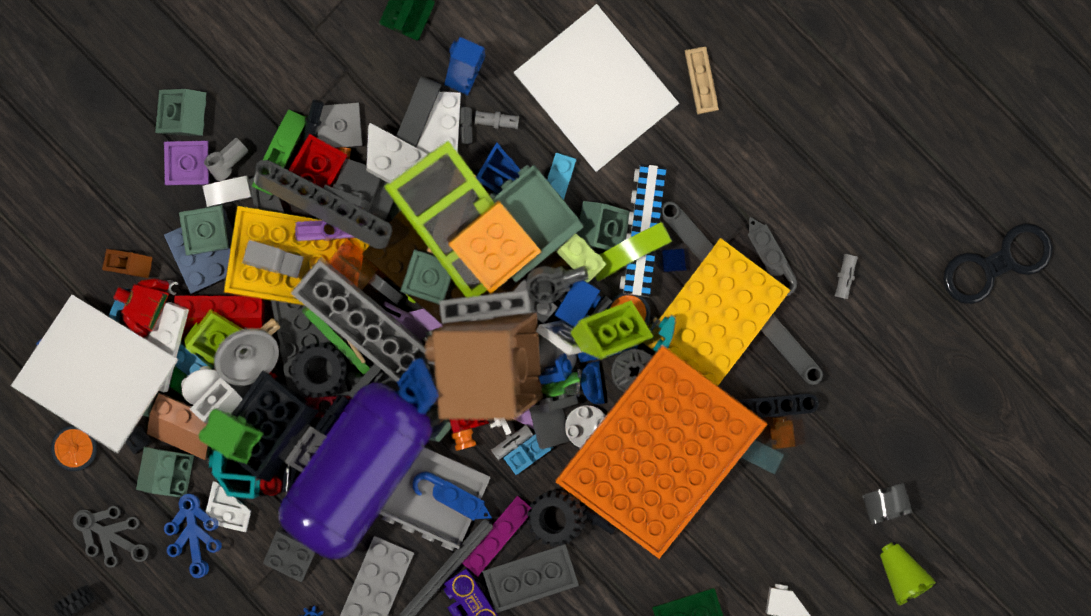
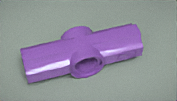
M323 220L295 223V237L297 241H330L333 239L355 238L332 226L334 234H326L324 226L330 224Z

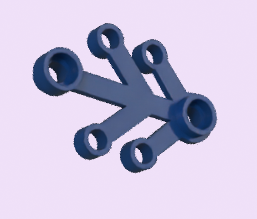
M189 493L180 498L179 512L172 522L164 526V531L167 535H175L179 531V525L185 518L187 519L186 528L176 542L167 547V553L170 557L179 556L182 553L183 546L189 539L192 556L189 571L193 577L201 578L208 574L209 566L204 560H201L199 538L206 544L207 550L211 553L218 552L222 545L218 539H214L196 523V517L204 522L203 525L207 531L217 529L219 522L200 508V500L197 496ZM187 501H189L191 504L190 508H188L186 505ZM210 520L213 522L212 528L209 526ZM170 525L174 527L173 532L169 529ZM212 542L216 544V549L212 548ZM173 546L177 549L176 554L172 551ZM195 566L199 567V573H196Z

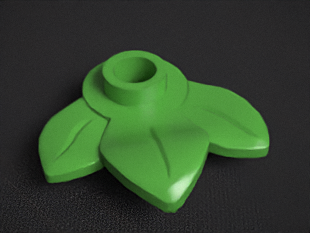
M571 373L564 381L543 384L542 393L546 397L562 395L565 387L580 382L578 373Z

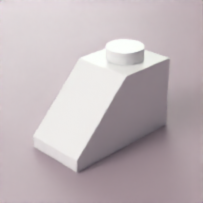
M219 378L190 410L204 423H208L209 414L213 409L217 408L231 414L240 404L242 398L223 379Z
M775 584V588L769 587L766 614L776 616H810L794 592L788 590L787 585Z

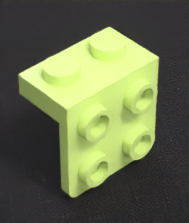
M576 233L557 251L573 269L583 265L586 267L589 279L584 281L587 283L606 265L601 256L595 253L587 245L586 241Z

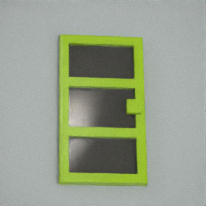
M447 140L391 182L387 183L384 188L466 298L480 296L487 289L449 246L448 242L495 203L449 140Z

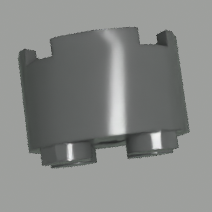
M904 483L862 495L871 525L912 513Z

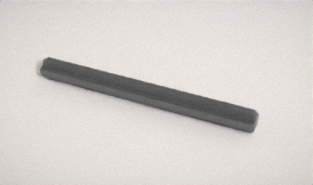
M484 519L460 545L459 549L452 554L405 607L400 616H416L493 529V525L488 520Z

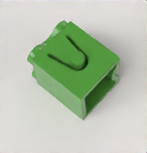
M215 408L209 414L207 425L200 431L199 439L227 458L247 464L251 457L252 448L259 442L263 432L246 423L245 418L237 417L229 412H223Z

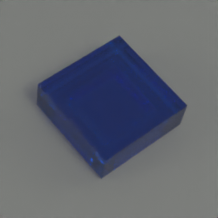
M684 249L662 250L664 272L686 271Z

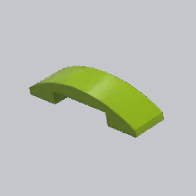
M663 222L630 237L600 254L606 265L595 275L597 281H601L624 266L672 242Z

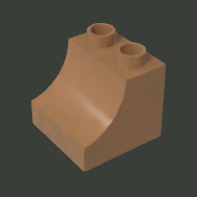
M537 313L505 315L476 321L448 322L432 332L433 335H430L426 341V356L429 362H435L436 379H432V382L437 389L439 397L433 405L439 406L440 419H516L543 398L542 385L539 379L541 363L539 337L536 332L538 328Z

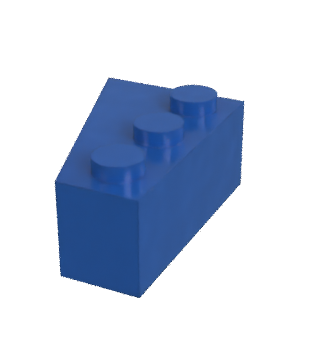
M460 37L458 42L454 40L450 48L451 58L444 85L468 95L486 56L484 47Z
M496 143L476 179L483 187L498 195L503 191L501 186L509 179H512L514 182L520 177L518 174L520 169L501 146Z

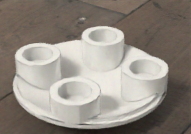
M203 366L200 370L193 372L185 378L181 386L186 401L194 405L220 378L217 371L212 370L209 366Z
M590 405L575 408L568 415L565 423L568 439L574 445L581 448L604 419L605 414L600 409Z

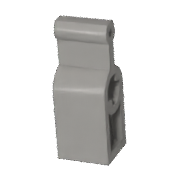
M249 240L242 264L297 279L303 257Z

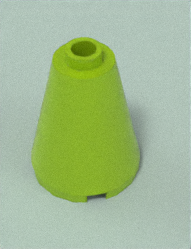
M892 542L881 549L883 553L880 554L898 606L907 603L908 598L918 597L930 589L933 584H936L935 580L899 544L894 545Z

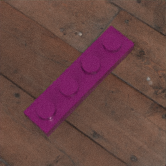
M517 496L493 524V529L462 564L476 576H479L528 518L527 513L532 508Z

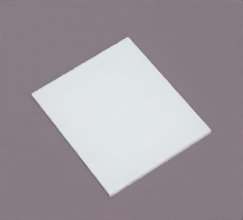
M597 4L514 72L595 172L679 104Z
M71 295L11 386L118 453L178 362V359L74 295Z

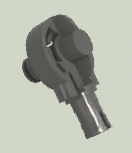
M584 265L569 271L562 269V267L556 269L539 267L529 273L526 280V290L532 300L542 304L552 303L558 300L563 292L570 290V284L589 279L588 272Z

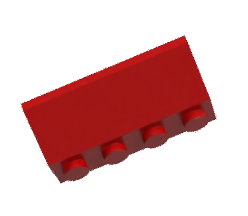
M174 296V304L189 309L181 340H184L196 322L200 324L210 309L242 329H260L264 326V299L247 296Z

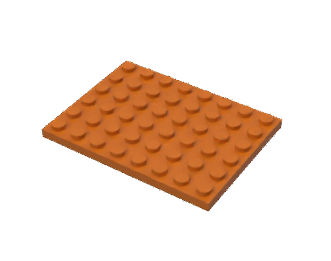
M662 344L555 479V482L660 559L766 427L767 422Z

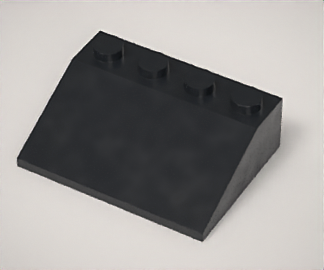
M262 370L232 415L245 418L246 423L263 432V435L259 442L253 446L248 463L237 462L256 478L271 482L319 410L299 394Z

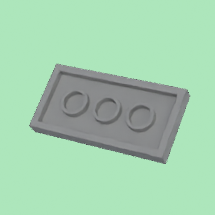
M374 536L340 616H388L414 552Z

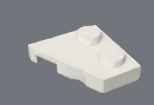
M213 481L206 513L218 520V526L247 532L252 510L236 497L227 496L222 486L218 482Z

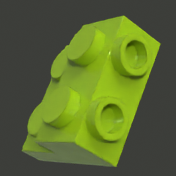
M210 309L200 324L196 322L184 338V342L189 352L195 355L198 353L203 356L205 361L214 365L215 354L220 344L231 334L243 329Z

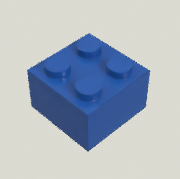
M583 280L575 282L557 310L555 317L574 328L580 320L590 317L587 312L590 307L595 309L601 299L598 295L600 290Z

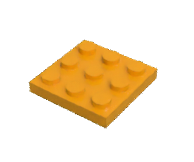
M500 201L496 202L448 242L449 246L490 294L541 252Z

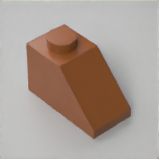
M106 249L102 270L149 278L152 257Z

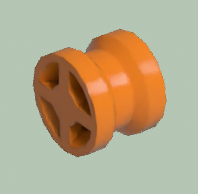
M472 429L451 434L456 442V451L476 446V441L472 439Z

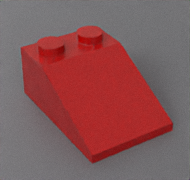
M309 134L288 171L321 188H324V185L332 187L348 155Z

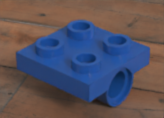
M415 359L397 382L400 389L398 394L407 402L416 405L419 413L425 414L439 396L423 359Z

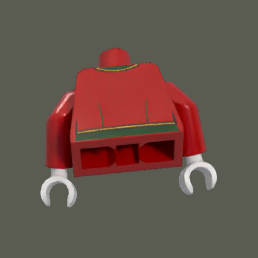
M153 278L141 280L138 284H134L130 292L120 287L117 288L113 299L125 304L121 312L124 314V322L132 332L145 340L148 339L168 295L176 294V292L171 291V287L174 284L178 285L177 282Z

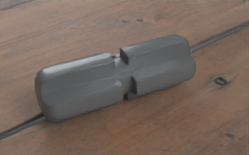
M471 107L460 108V124L462 125L460 127L461 143L471 144L472 127H470V124H472Z

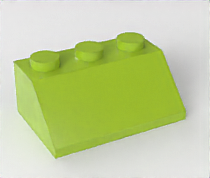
M632 300L580 320L570 332L581 351L599 359L653 338L652 333Z

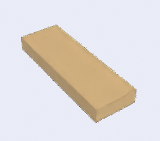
M706 46L685 50L697 115L718 111L719 108Z

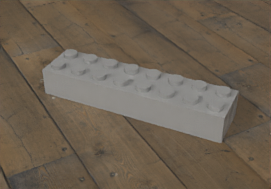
M322 257L319 258L292 290L291 294L395 381L398 382L415 359H423L425 366L429 370L431 380L436 379L435 362L428 361L426 344Z

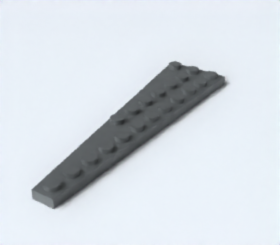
M254 178L249 179L254 209L285 214L279 197L268 195L253 188ZM271 300L274 319L280 325V328L277 330L287 387L303 398H315L304 394V392L297 388L296 383L293 382V375L291 374L292 361L295 359L297 352L302 350L301 348L311 343L333 345L302 313L306 306ZM316 357L308 363L307 375L315 383H324L332 375V365L327 359ZM346 381L338 392L326 397L338 396L339 393L343 396H350ZM322 401L319 405L320 411L326 413L325 409H328L331 404L329 401ZM315 417L309 426L315 429L322 417Z

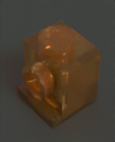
M787 417L774 418V427H770L771 440H775L776 444H772V449L795 447L793 422L787 421Z

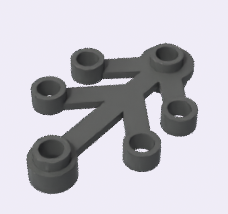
M111 506L108 510L94 514L88 510L78 511L73 517V525L77 530L82 531L86 544L85 553L89 557L97 556L99 553L98 545L94 544L92 531L99 534L105 555L104 564L109 568L115 567L118 564V558L113 553L111 542L131 552L132 559L137 562L145 561L149 557V549L146 545H135L115 533L126 529H137L140 525L137 517L132 516L126 521L103 527L96 522L106 518H118L121 515V509L118 506ZM112 508L118 511L115 517L110 514ZM83 516L87 517L88 523L86 525L81 523V518ZM131 519L136 520L137 524L135 527L129 525ZM94 546L96 548L95 554L89 553V547ZM138 549L144 550L145 554L143 557L138 556ZM109 557L114 558L115 563L113 565L108 564L107 560Z

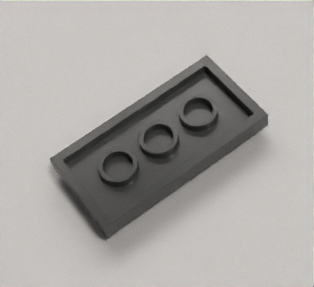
M566 544L483 571L496 613L579 586Z

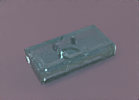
M754 440L741 458L775 474L784 455Z

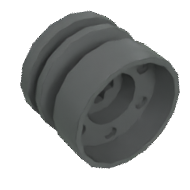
M631 349L624 351L616 357L612 364L611 376L613 383L620 391L625 392L637 377L629 376L631 373L629 368L639 367L638 373H640L652 358L651 355L643 350Z

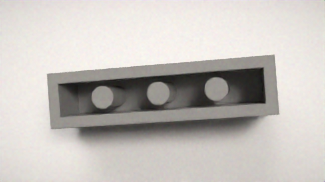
M527 290L439 301L442 323L530 312Z

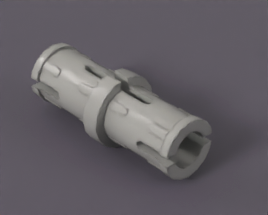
M476 111V125H490L497 129L499 127L518 129V115L500 114L498 111L496 113Z
M844 254L841 272H838L837 276L839 280L834 296L848 299L852 280L854 281L855 279L853 274L858 259L857 256Z
M524 425V427L511 436L507 435V439L492 448L491 451L499 461L534 435L528 426Z

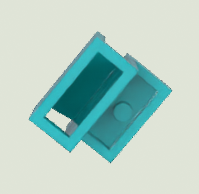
M214 451V454L210 455L209 468H212V474L218 480L227 496L252 499L259 497L261 479L256 478L252 474L227 472L228 458L218 451ZM227 479L251 481L250 492L233 490Z

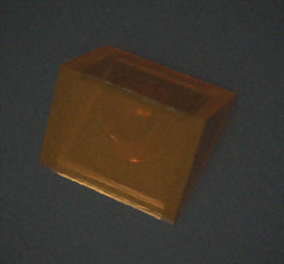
M346 238L328 263L362 290L378 268L362 255L363 251Z

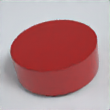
M274 476L271 482L264 480L260 482L262 492L269 496L278 494L283 485L279 476Z

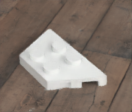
M371 123L369 124L366 171L389 183L428 155ZM439 160L435 161L399 189L405 192L413 187L415 183L426 179L429 174L440 170L444 163Z

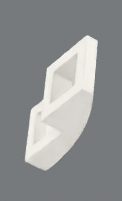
M248 176L203 186L207 207L252 197Z

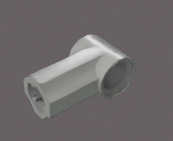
M235 138L220 152L208 155L204 164L217 181H222L229 177L232 172L231 167L248 153V150L239 139Z

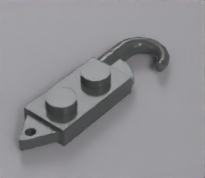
M750 217L749 234L747 235L770 275H785L789 282L788 289H790L787 296L791 295L797 288V280L767 224L763 225Z

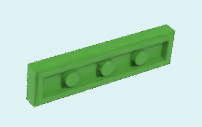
M306 306L302 313L362 374H366L370 368L365 363H361L354 351L319 316Z

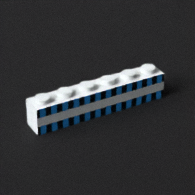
M640 164V168L635 169L634 182H638L637 191L632 190L631 203H635L634 212H629L628 224L632 225L631 233H627L626 240L659 223L666 167ZM655 251L624 266L626 268V275L621 276L620 289H624L623 294L650 297Z

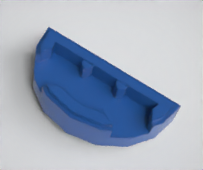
M599 361L587 364L581 376L583 393L593 404H605Z

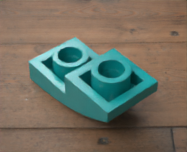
M673 314L670 318L665 316L658 326L661 328L659 334L666 339L664 341L660 339L653 348L656 352L662 344L667 348L670 346L676 324V317Z

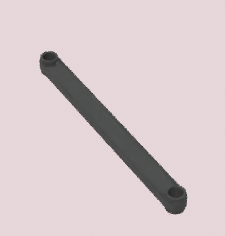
M675 202L664 203L661 207V217L702 263L714 246ZM673 206L676 210V215L667 217L664 213V208ZM772 314L762 327L761 332L806 383L811 385L818 384L823 378L821 368ZM810 369H815L818 372L817 380L811 381L808 379L807 373Z

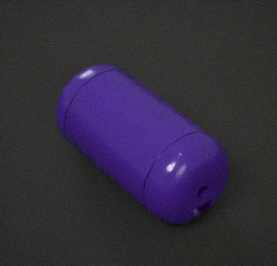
M371 383L363 386L351 399L338 421L282 500L279 508L281 526L293 538L328 559H342L349 556L422 452L424 446L428 443L432 435V422L427 413H419L416 405L404 400L396 390L385 384Z

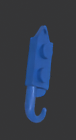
M420 472L414 477L412 487L417 495H422V492L418 489V483L424 479L435 484L433 487V497L436 501L473 521L475 519L492 518L483 500L435 474Z

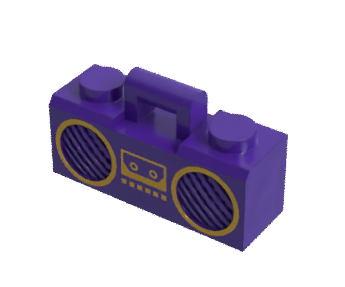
M467 568L444 583L446 585L444 591L449 599L454 598L456 602L447 607L452 616H463L457 607L460 604L468 615L466 616H498Z

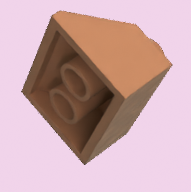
M158 394L150 412L147 434L206 460L211 447L200 441L199 433L207 423H204L190 410L192 406L166 394Z

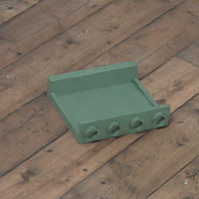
M526 165L518 172L519 178L514 182L512 179H509L501 186L502 192L498 195L495 193L490 195L494 203L500 201L541 250L537 256L512 276L515 282L584 227V224L535 165L531 168L529 165ZM476 207L467 214L469 219L466 220V223L471 224L481 216Z

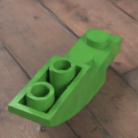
M291 110L287 111L263 160L271 161L285 169L305 128L304 116ZM253 182V185H252L253 188H255V189H257V190H260V191H262V192H264V193H266V194H268V195H271V196L273 195V194H271V193L265 191L264 189L258 187V186Z

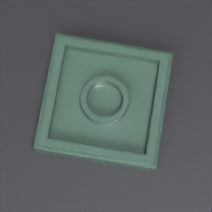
M222 205L179 212L186 256L230 249Z
M414 250L400 292L440 305L439 301L444 300L451 277L435 256Z

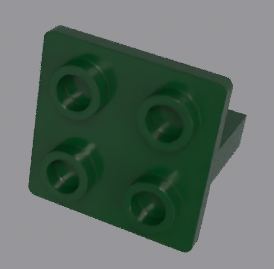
M389 0L379 24L418 41L435 2L433 0Z

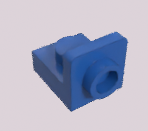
M566 353L560 354L555 360L556 365L544 368L545 371L539 376L541 385L564 381L572 373V364L567 359Z

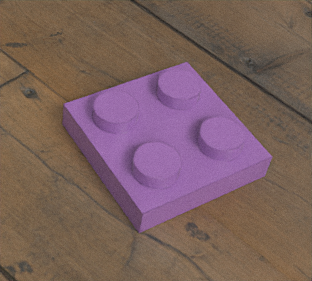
M164 142L165 185H208L209 170L205 166L204 161L209 155V142Z

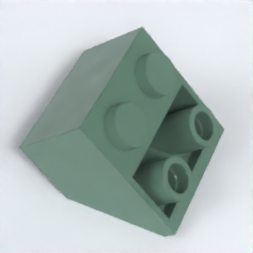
M144 447L136 490L174 497H182L187 494L194 455Z

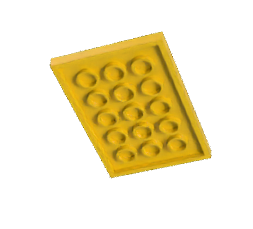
M237 206L224 293L305 306L291 293L320 257L325 259L358 287L364 242L357 238L333 239L330 241H297L295 237L296 222L322 220ZM331 225L324 226L326 234H334V228ZM252 240L302 256L303 261L298 278L242 264L248 241Z
M720 238L650 332L653 338L643 343L653 350L660 339L664 341L666 338L659 334L661 328L658 326L665 316L670 318L673 314L676 317V324L668 349L718 386L790 292V289Z

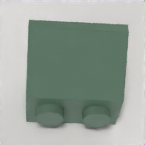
M189 89L159 90L155 133L202 136L206 92Z
M583 201L579 220L584 224V227L577 232V235L583 238L590 248L607 251L625 241L629 212L631 211L603 203Z

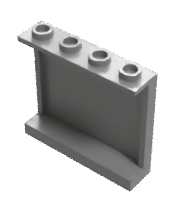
M424 447L379 514L383 515L382 520L394 524L395 521L403 524L402 529L411 533L417 530L423 533L422 538L431 542L437 539L443 542L442 547L453 551L454 548L459 549L472 520L436 501L433 497V487L435 484L423 479L418 483V489L422 492V495H417L412 487L414 477L420 472L433 473L479 499L482 498L491 477Z

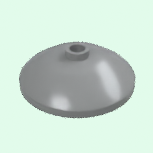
M248 328L237 331L228 336L218 347L214 358L215 369L220 378L229 384L239 386L253 384L262 370L270 373L276 365L279 356L278 345L273 336L264 330Z

